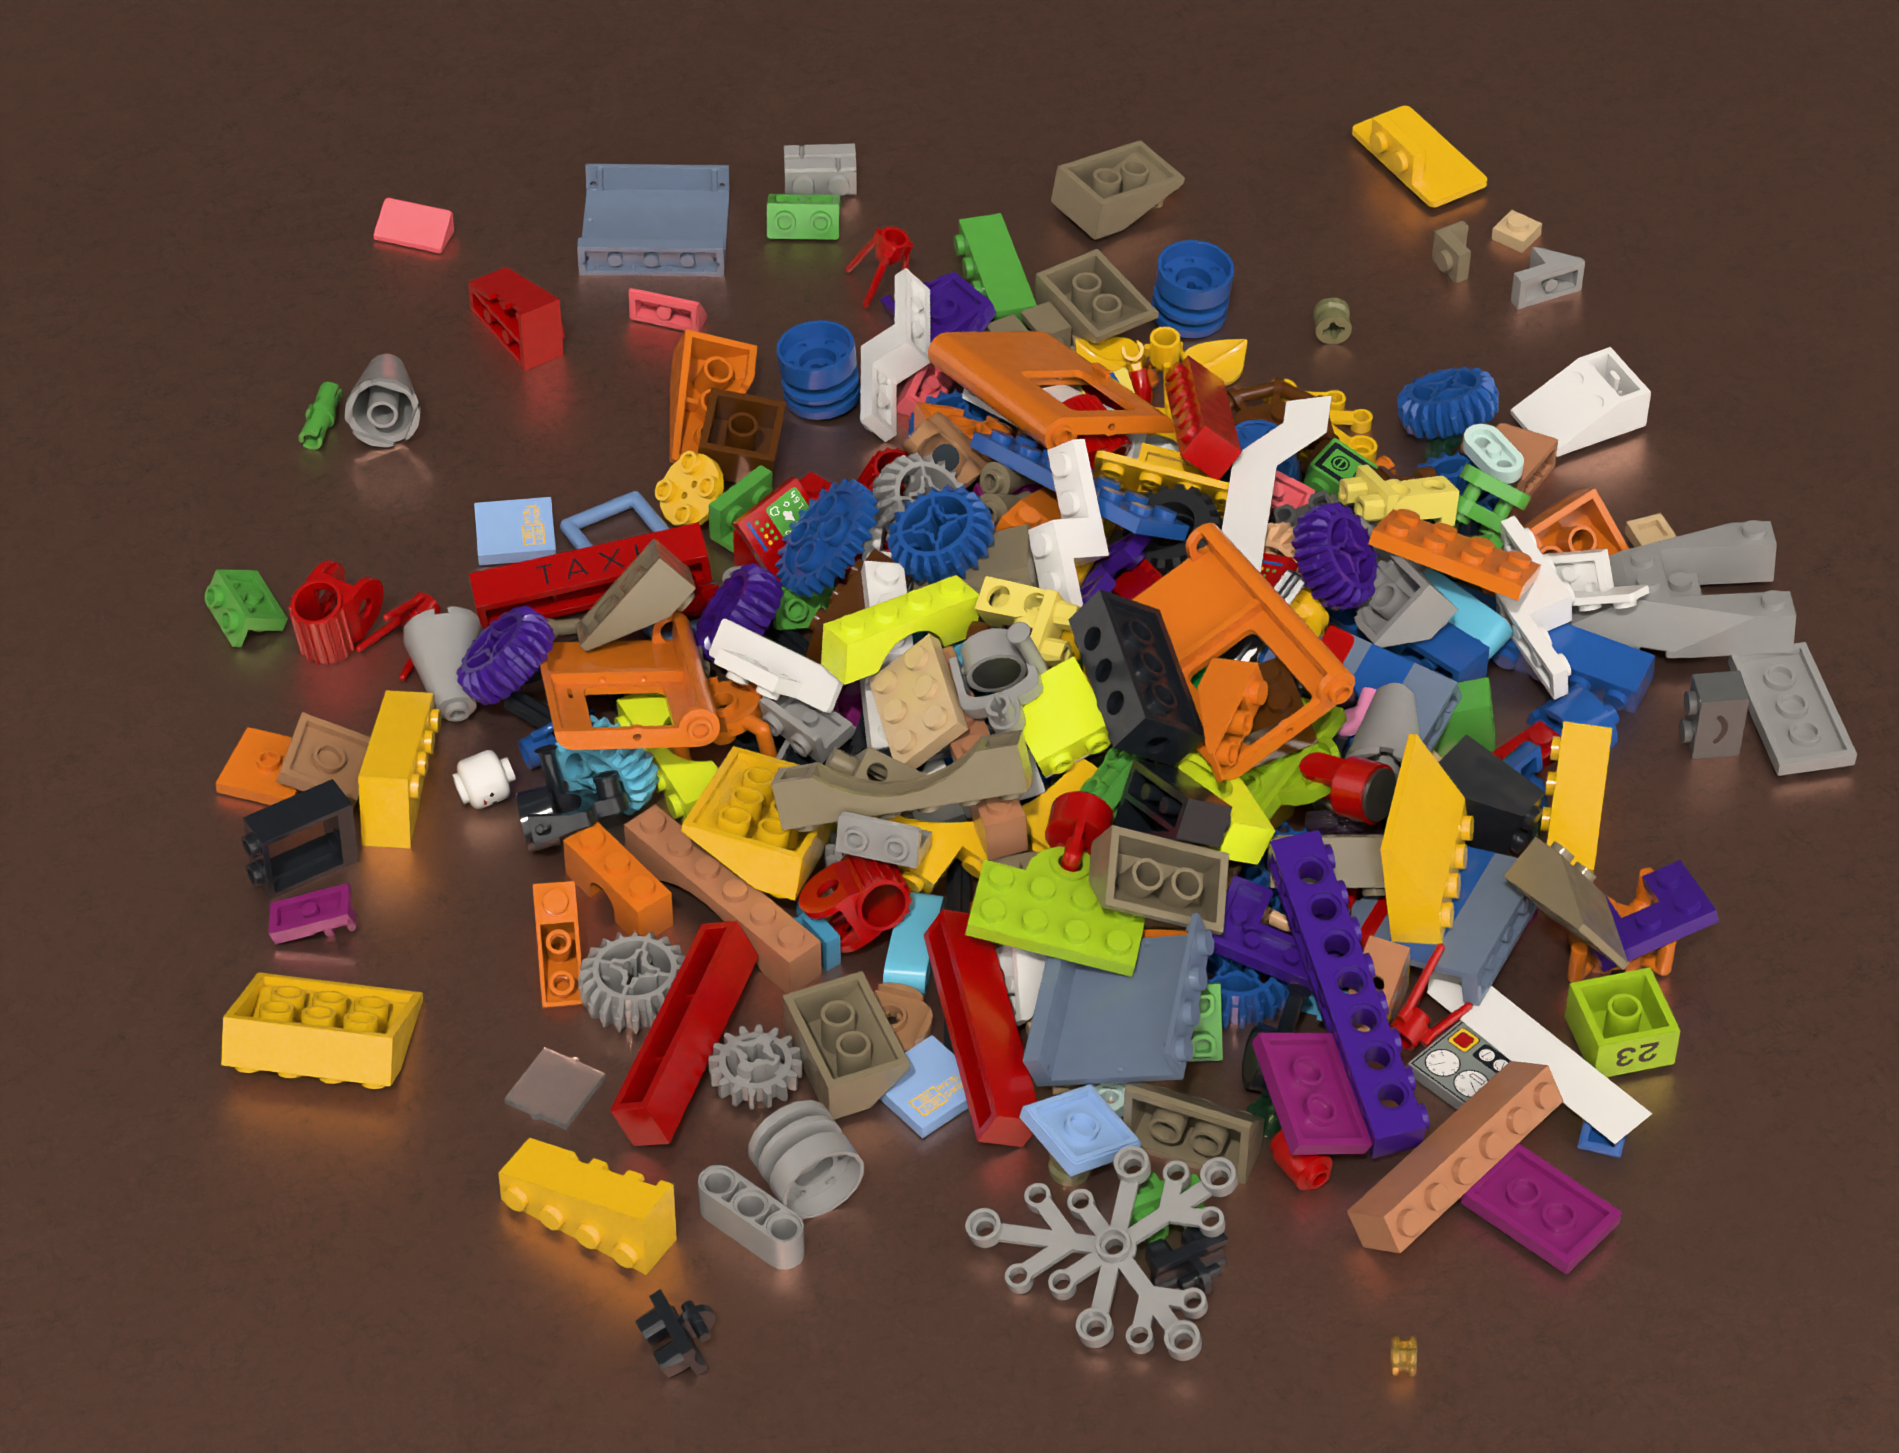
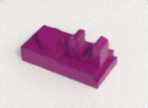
M346 883L271 902L269 935L273 942L279 944L315 935V933L324 931L327 936L335 935V928L347 925L350 931L356 930L357 914L351 905L352 888L350 884Z

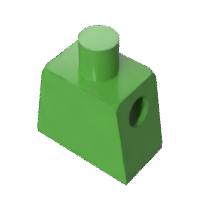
M1486 677L1458 682L1463 698L1452 712L1451 719L1433 750L1440 757H1444L1467 734L1487 750L1493 752L1496 750V730L1490 679Z

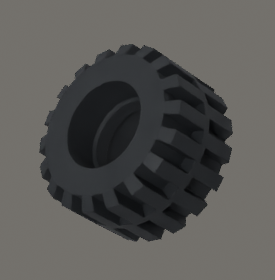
M1176 484L1174 489H1169L1168 485L1159 487L1160 491L1153 494L1152 491L1144 494V496L1149 498L1148 505L1152 507L1160 505L1177 512L1176 519L1189 525L1188 531H1191V533L1197 527L1206 523H1215L1222 530L1223 522L1216 505L1213 504L1211 498L1206 493L1201 495L1200 490L1196 487L1191 486L1186 490L1184 484ZM1125 528L1122 530L1123 537L1131 533V531ZM1151 536V540L1142 550L1145 558L1165 576L1189 558L1185 548L1188 537L1185 538V541L1177 544L1163 546L1161 543L1166 538ZM1204 537L1199 541L1196 549L1207 545Z

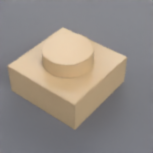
M1511 210L1493 227L1492 240L1523 253L1541 235L1543 223Z
M1661 513L1626 522L1625 535L1634 548L1677 537Z

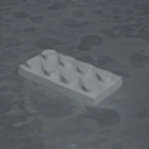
M1806 642L1794 643L1793 653L1729 656L1728 665L1730 670L1741 671L1750 699L1748 705L1749 713L1777 776L1855 765L1857 752Z

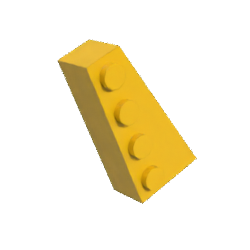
M385 691L358 775L362 846L411 849L424 780L428 772L429 755H433L435 733H439L441 728V709L434 708V693Z
M1563 721L1561 737L1553 736L1550 760L1558 761L1556 772L1548 771L1545 795L1553 796L1552 807L1543 806L1540 831L1548 832L1547 843L1545 844L1551 846L1556 841L1574 856L1570 862L1573 866L1576 862H1579L1594 874L1613 728Z
M529 1138L498 1172L501 1200L508 1207L533 1216L551 1230H560L577 1239L581 1245L588 1249H596L612 1257L619 1265L625 1268H633L647 1275L677 1240L674 1184L663 1180H660L656 1186L645 1183L644 1175L632 1170H628L624 1175L614 1173L609 1170L607 1162L593 1158L587 1164L579 1161V1158L573 1151Z

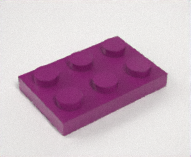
M1259 1033L1251 1043L1291 1155L1365 1154L1373 1144L1333 1034Z
M1519 1143L1464 1193L1461 1198V1204L1566 1275L1620 1224L1622 1216L1620 1210Z

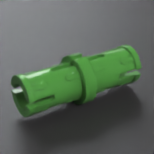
M324 382L320 385L313 405L311 403L305 413L306 423L298 437L300 443L305 439L303 443L305 448L312 450L320 448L328 427H332L335 422V411L343 396V390L339 389L337 391L339 385L333 382Z

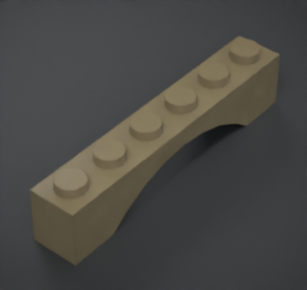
M1023 730L981 736L968 752L952 764L930 775L910 780L882 782L859 779L837 772L816 762L779 768L771 786L782 830L796 828L798 832H808L818 828L821 824L836 822L838 825V817L843 811L869 817L877 816L879 819H890L900 815L903 811L917 809L920 813H929L940 809L942 805L954 803L967 807L992 797H999L1001 800L1016 799L1021 797L1024 792L1029 791L1033 773Z

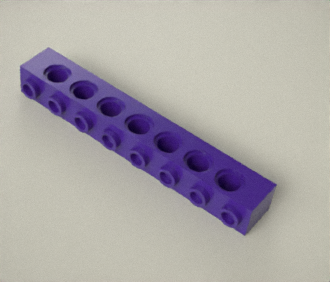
M1319 830L1272 840L1269 844L1267 864L1326 1031L1333 1034L1373 1145L1368 1149L1370 1156L1373 1159L1416 1148L1423 1142L1425 1130L1430 1127L1428 1112L1423 1103L1418 1104L1413 1092L1416 1089V1082L1410 1065H1403L1400 1056L1402 1042L1396 1027L1390 1028L1386 1017L1389 1013L1386 996L1383 990H1376L1372 979L1375 978L1372 957L1369 953L1363 954L1359 943L1362 940L1359 921L1356 916L1350 917L1346 906L1349 903L1346 885L1343 880L1337 881L1333 870L1336 867L1333 849L1330 844L1324 845ZM1312 878L1318 883L1309 884L1301 879ZM1325 914L1331 919L1320 920L1314 915ZM1335 950L1343 953L1344 956L1334 957L1327 952ZM1344 987H1350L1355 989L1358 993L1346 994L1340 989ZM1362 1024L1368 1026L1371 1030L1362 1032L1353 1026ZM1378 1062L1385 1068L1380 1070L1372 1069L1367 1063ZM1392 1100L1399 1106L1389 1108L1382 1105L1380 1101Z

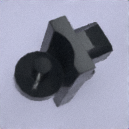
M1187 1227L1181 1233V1244L1183 1246L1175 1250L1163 1239L1147 1244L1145 1260L1151 1271L1150 1281L1153 1286L1171 1289L1179 1288V1290L1198 1288L1206 1296L1213 1291L1211 1279L1222 1275L1221 1269L1227 1266L1224 1248L1228 1244V1238L1224 1232L1217 1237H1207L1201 1233L1200 1228Z
M661 1289L651 1294L649 1297L655 1307L647 1311L635 1322L650 1346L668 1335L672 1337V1341L653 1352L660 1368L668 1378L684 1371L688 1367H691L697 1376L708 1370L709 1368L692 1338L697 1337L702 1343L707 1342L712 1335L709 1330L716 1321L712 1308L704 1304L695 1306L694 1302L689 1300L681 1305L683 1313L679 1315L676 1308L669 1304Z

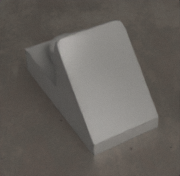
M1532 247L1529 269L1514 273L1511 302L1517 309H1521L1582 290L1585 261L1580 257Z

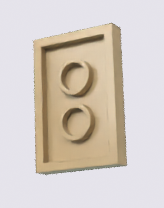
M931 634L926 635L868 680L893 759L917 769L968 730L940 640Z

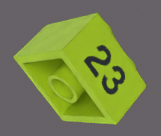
M1650 967L1569 983L1564 1017L1584 1060L1606 1077L1675 1064L1681 1030Z

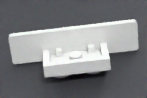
M1608 549L1546 553L1553 561L1556 574L1562 582L1567 581L1570 584L1575 596V602L1572 603V606H1578L1579 611L1599 609L1602 607V604L1613 603V608L1615 609L1632 607L1637 605L1638 598L1649 593L1648 584L1614 587Z
M728 619L721 621L709 650V655L715 658L714 664L728 670L727 678L747 686L751 681L758 685L756 688L757 693L774 700H778L781 694L796 698L823 712L831 713L843 686V683L823 665Z

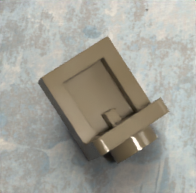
M1464 221L1434 231L1432 260L1456 284L1467 280L1469 275L1471 251L1466 247L1468 225Z

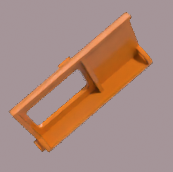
M945 332L936 336L928 348L930 363L1048 450L1075 440L1077 435L1105 434L1112 436L1114 434L1174 433V424L1168 416L1110 376V370L1100 363L1089 362L1048 332ZM1038 385H1092L1126 410H1072Z
M1206 523L1197 527L1186 541L1185 548L1189 558L1132 599L1133 601L1160 609L1201 723L1202 716L1198 690L1191 683V678L1207 666L1212 658H1218L1250 634L1257 635L1312 696L1309 703L1290 717L1282 720L1278 726L1255 743L1248 745L1242 742L1238 750L1237 761L1233 766H1230L1224 780H1233L1246 773L1333 707L1347 701L1353 693L1355 677L1215 523ZM1204 537L1207 545L1196 549L1197 544ZM1204 739L1195 748L1210 764Z
M675 611L669 618L653 624L651 640L611 641L588 651L580 647L579 642H553L552 650L547 653V660L540 665L555 738L566 749L600 750L700 747L710 744L719 735L720 723L691 623L686 615L681 612ZM670 621H673L672 640L666 639L661 635V628ZM660 693L665 696L672 725L659 726L635 724L622 727H592L585 696Z

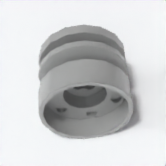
M814 1100L796 1101L779 1108L764 1119L754 1131L748 1144L749 1158L765 1181L770 1184V1189L777 1200L798 1214L802 1219L818 1217L838 1207L858 1188L864 1175L863 1160L846 1136L842 1134L841 1128L823 1103Z

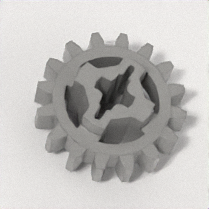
M759 1024L755 1027L754 1032L749 1033L744 1026L739 1027V1035L736 1037L728 1032L725 1033L724 1044L714 1043L713 1055L709 1056L708 1059L711 1086L718 1087L719 1097L724 1098L732 1095L733 1106L739 1105L742 1100L748 1101L749 1109L753 1110L759 1101H763L767 1108L772 1107V1098L774 1097L786 1101L788 1099L787 1089L796 1091L798 1089V1078L802 1077L801 1050L799 1047H793L792 1037L789 1035L779 1039L778 1028H773L769 1033H763L762 1025Z

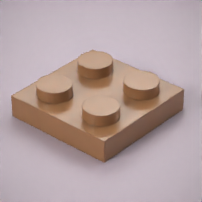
M302 712L276 782L306 791L333 779L351 802L354 810L359 797L358 775L371 737Z

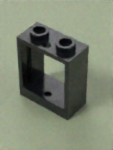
M333 779L243 817L246 835L241 837V841L250 861L245 866L246 872L252 885L255 888L260 886L270 900L359 861L352 804ZM323 822L325 835L270 858L268 845Z

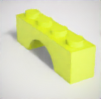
M957 575L825 623L823 624L821 665L846 685L878 673L890 650L910 634L926 631L940 640L941 645L944 647L965 640L970 624L973 621H978L979 614L974 609L979 593Z
M639 693L617 699L618 717L614 718V724L619 722L621 727L635 724L642 726L672 725L663 694ZM644 748L645 751L654 755L651 762L659 768L656 773L659 782L656 785L655 791L657 793L663 792L671 816L674 819L680 818L683 823L717 772V766L713 760L692 761L673 754L668 748Z
M1194 748L1174 767L1179 768L1232 806L1230 826L1223 835L1220 847L1209 848L1229 853V860L1258 865L1265 850L1269 847L1270 841H1272L1275 829L1242 779L1238 777L1233 780L1217 782L1212 766ZM1154 761L1155 763H1158V764L1167 765V764H1164V763H1161V762H1158V761Z

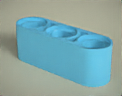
M1428 567L1422 572L1458 609L1449 619V622L1490 647L1489 661L1513 636V630L1509 623L1439 571Z
M911 892L909 895L913 902L908 907L910 912L906 913L902 922L893 927L885 961L883 983L905 984L917 989L923 996H926L932 967L923 934L941 910L945 909V897Z

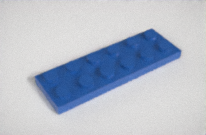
M992 430L991 435L974 433L969 447L1056 492L1047 452L1048 449L1044 448L1042 450L1038 448L1039 443L1036 440L1023 434H1017L1016 439H1014L1012 435L999 430ZM1093 476L1102 517L1135 534L1185 541L1190 526L1176 519L1177 512L1160 505L1152 507L1148 505V497L1129 490L1125 493L1120 490L1121 483L1107 477L1099 476V478Z

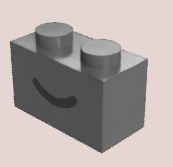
M1740 670L1692 674L1690 691H1685L1684 693L1685 719L1679 721L1681 743H1687L1692 759L1739 756L1750 700Z

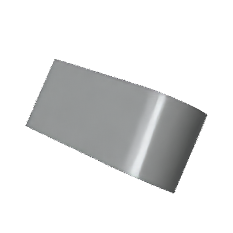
M725 1165L709 1166L700 1173L698 1177L699 1210L705 1220L777 1269H791L802 1262L805 1254L804 1223L798 1214Z

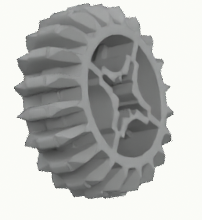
M916 452L908 457L905 455L897 457L891 464L888 463L881 470V473L872 484L874 488L872 491L873 496L878 499L875 507L879 509L875 516L880 517L876 528L886 529L888 532L887 540L890 537L888 526L896 523L894 513L905 511L904 501L910 503L916 501L917 492L923 496L930 494L932 486L942 491L949 484L956 490L961 486L965 488L967 483H959L956 480L958 470L949 472L945 469V460L935 464L932 454L921 458ZM901 483H904L905 486L903 496H900Z
M634 930L633 934L629 937H623L618 932L615 941L602 938L600 948L591 947L588 958L582 959L581 972H579L580 977H578L581 1002L584 1008H588L591 1019L600 1018L604 1028L615 1024L620 1033L626 1027H630L637 1035L641 1027L651 1028L686 956L683 955L680 945H671L667 936L656 940L652 931L645 937L639 936L636 930Z

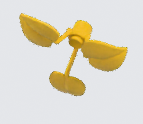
M1165 326L1154 329L1150 334V344L1144 345V357L1141 364L1143 367L1149 357L1154 368L1163 372L1165 408H1155L1168 416L1173 422L1165 387L1167 382L1165 381V376L1169 369L1176 362H1179V359L1182 363L1187 355L1224 380L1225 386L1237 381L1244 368L1247 339H1225L1194 345L1184 352L1183 342L1180 341V334L1177 330ZM1113 336L1099 343L1076 338V353L1091 363H1100L1110 370V373L1126 367L1128 372L1132 371L1131 366L1122 359L1121 348L1123 344L1128 356L1135 357L1139 354L1137 344L1125 337ZM1175 428L1174 433H1147V436L1159 435L1171 438L1177 442Z

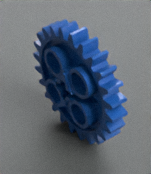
M844 478L840 484L832 482L829 491L822 488L819 499L814 500L811 498L809 500V508L806 511H799L800 519L798 522L790 523L791 533L782 538L786 542V546L777 552L782 558L775 564L780 569L776 576L781 579L780 582L783 586L799 597L805 595L810 598L814 592L820 595L825 585L832 588L837 576L842 579L845 577V568L848 565L853 567L856 563L854 557L865 552V549L862 547L863 543L872 539V535L868 531L877 525V521L873 517L879 512V509L875 507L878 499L873 496L871 490L855 479L849 482Z

